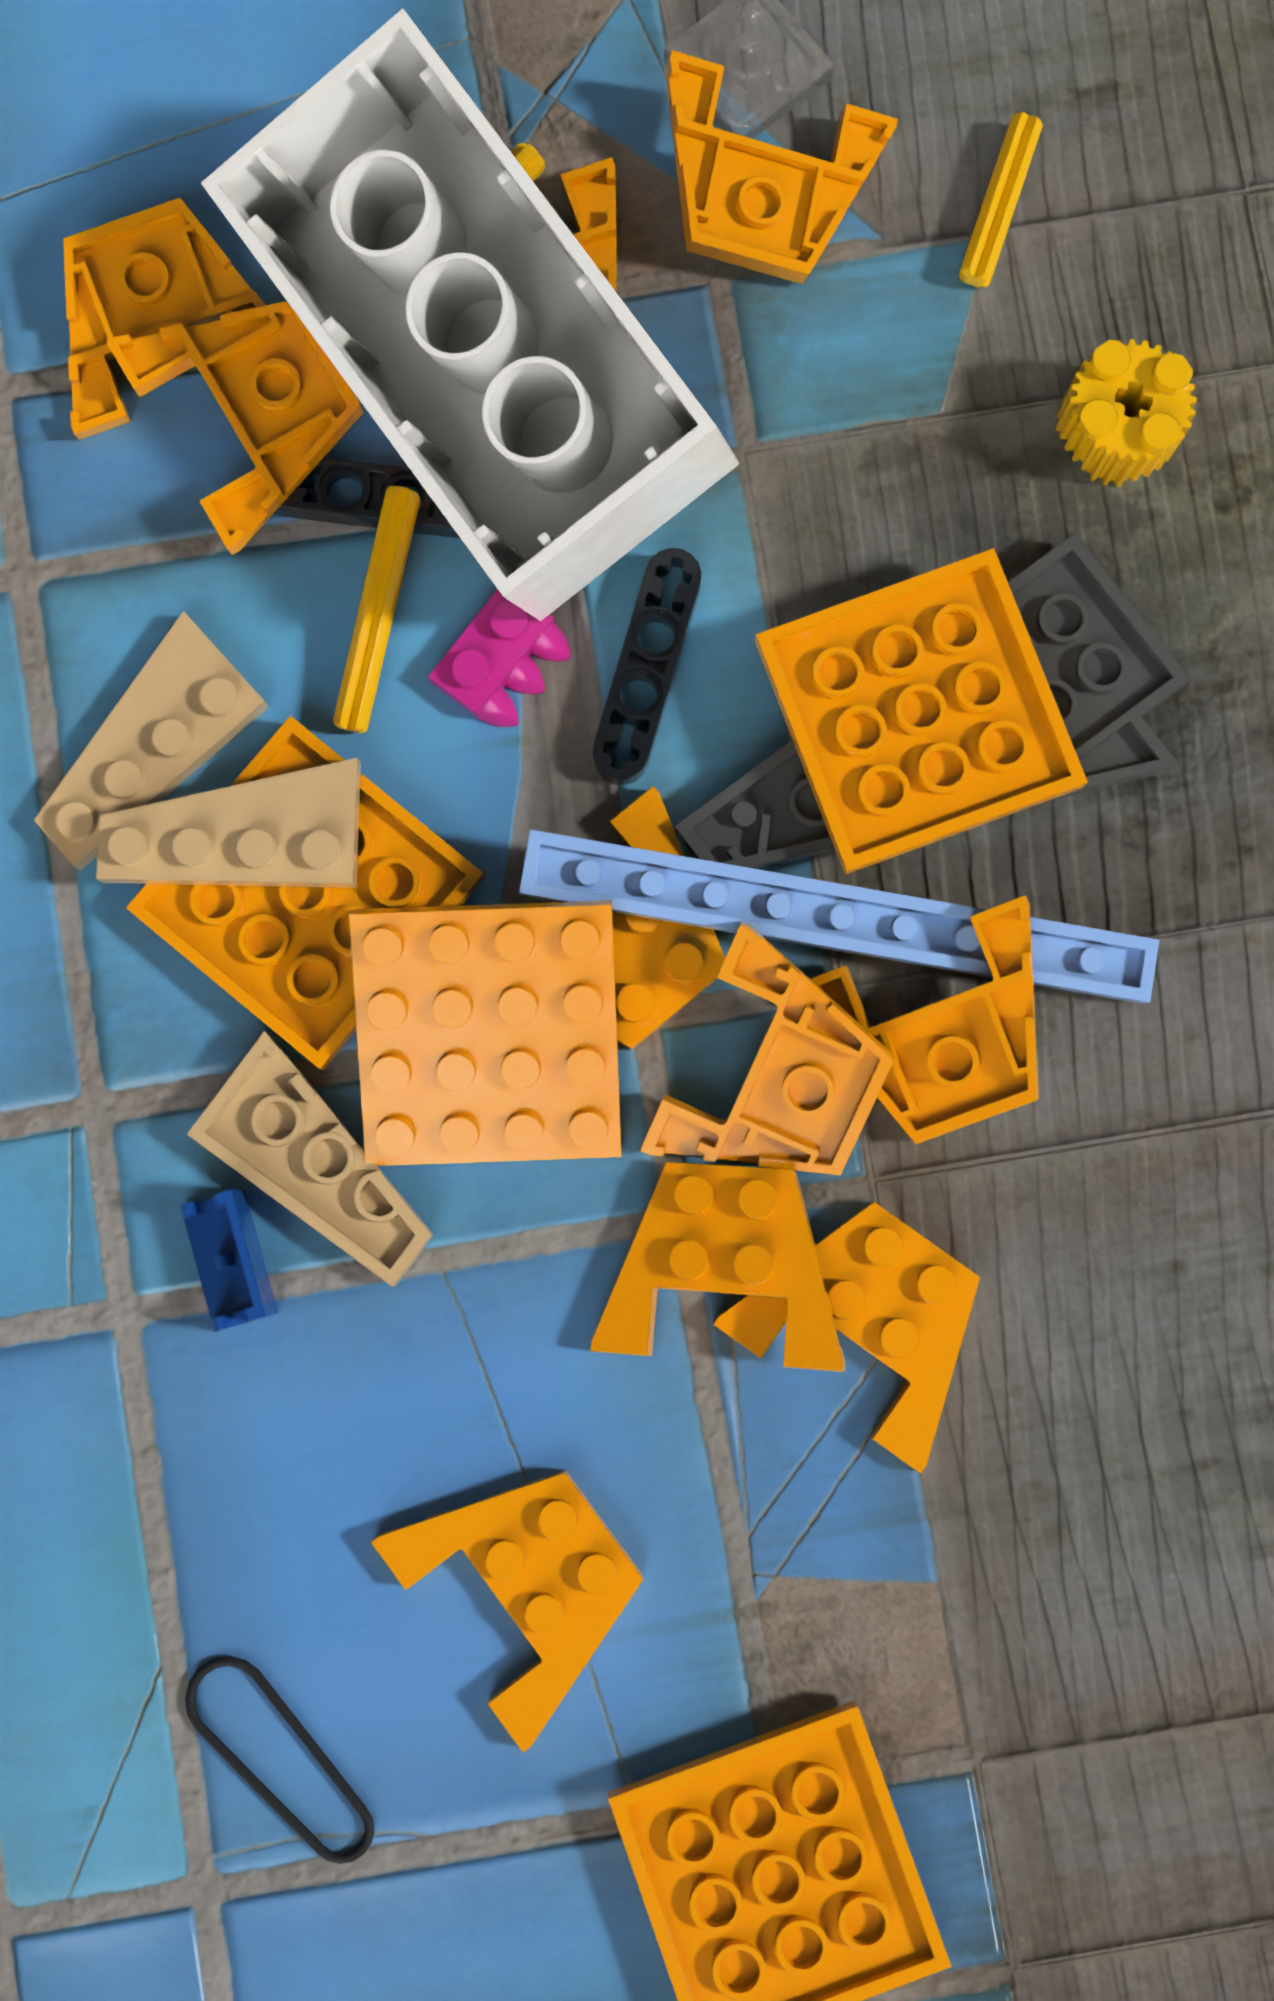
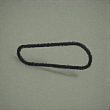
M232 1656L215 1658L199 1667L189 1681L185 1696L187 1716L195 1730L325 1860L343 1864L353 1862L363 1856L372 1844L374 1836L373 1817L365 1804L260 1670L247 1660ZM231 1666L242 1669L254 1679L359 1813L364 1822L365 1832L363 1840L357 1848L351 1852L337 1853L324 1846L203 1723L196 1711L195 1695L199 1683L206 1674L216 1668Z

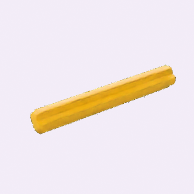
M389 486L385 492L333 717L334 725L342 730L365 733L368 729L420 505L418 493L409 488Z

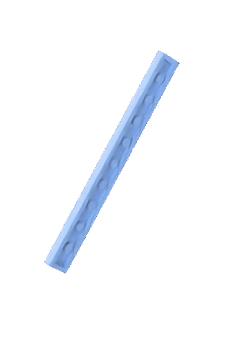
M531 829L529 832L519 896L553 902L612 900V912L737 933L742 921L751 925L766 939L993 978L970 916L988 909ZM1031 917L1034 985L1141 1004L1150 1003L1159 939Z

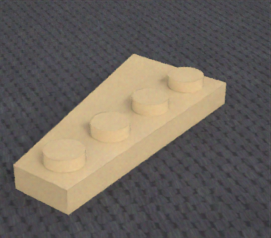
M183 611L34 821L72 865L81 871L97 857L99 815L161 802L265 712L269 706Z
M357 757L99 815L96 879L102 883L357 888L361 762Z
M266 1031L261 1034L187 1133L189 1137L392 1287L397 1286L434 1235L381 1169L374 1163H365L363 1147Z

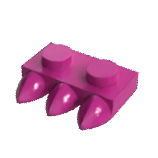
M497 589L428 678L431 684L479 720L497 727H515L519 724L518 713L515 704L504 688L507 687L523 694H542L545 691L542 674L536 663L529 656L532 654L548 661H569L571 658L570 648L565 635L555 624L554 617L551 614L542 621H539L504 598Z

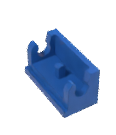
M230 1189L214 1194L213 1198L180 1205L210 1314L213 1332L278 1314L245 1190Z

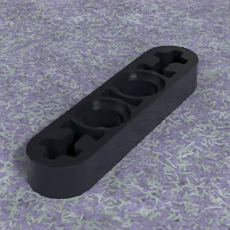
M323 458L299 485L314 488L312 476L319 475L316 482L318 502H311L312 498L308 489L296 488L274 513L282 517L377 528L386 489L389 486H413L418 488L424 495L422 506L418 509L413 533L460 538L441 511L440 518L433 517L435 511L434 501L412 471L406 467ZM344 478L358 481L362 485L363 490L360 499L349 507L334 505L329 500L331 486L336 481Z
M668 548L658 552L651 558L646 568L595 737L593 761L596 771L604 780L614 785H627L637 781L643 776L648 767L700 593L701 569L699 563L691 553L683 549ZM672 567H679L683 569V580L690 584H679L672 600L671 611L665 607H660L664 595V580L657 576L658 574L668 575ZM649 601L656 605L646 607ZM673 611H683V614L678 616ZM656 622L668 626L674 636L671 647L660 653H651L645 650L639 643L638 635L647 624ZM636 680L651 684L657 694L654 705L642 712L626 708L620 697L623 688L628 683ZM613 717L630 726L649 727L648 732L645 734L634 727L630 741L631 753L638 756L636 762L626 761L622 769L613 768L611 756L604 753L606 748L616 749L622 736L623 724H611Z

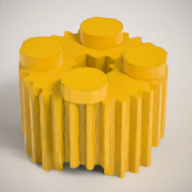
M1130 339L1127 345H1124L1121 340H1108L1095 348L1088 361L1084 360L1060 404L1061 407L1057 413L1059 421L1056 425V430L1061 432L1060 439L1068 440L1064 449L1065 451L1072 450L1074 452L1071 458L1072 461L1081 460L1083 462L1081 469L1083 471L1086 470L1090 474V481L1094 482L1097 478H1101L1102 485L1107 486L1110 481H1114L1116 487H1121L1123 482L1129 478L1132 482L1137 481L1141 474L1146 478L1150 476L1154 469L1158 471L1165 461L1168 462L1191 428V420L1196 413L1192 408L1197 402V397L1191 396L1195 385L1190 383L1193 369L1184 356L1172 353L1171 351L1163 354L1159 344L1154 348H1150L1147 340H1144L1141 345H1136L1135 340Z

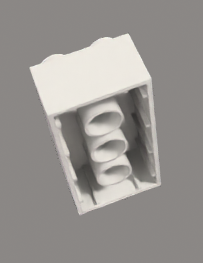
M403 8L201 182L207 193L502 596L539 621H542L740 464L716 424Z

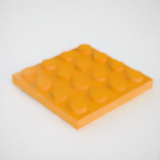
M994 548L763 631L755 636L756 647L844 875L1079 790L1088 783Z
M290 715L230 786L344 761L345 759ZM361 773L357 888L146 884L128 904L126 909L305 1058L324 1071L357 1031L349 913L351 910L462 906L486 877L481 870Z
M612 900L351 910L349 913L365 1163H374L376 1166L622 1157Z
M855 1700L608 1792V1801L678 2001H862L952 1967Z

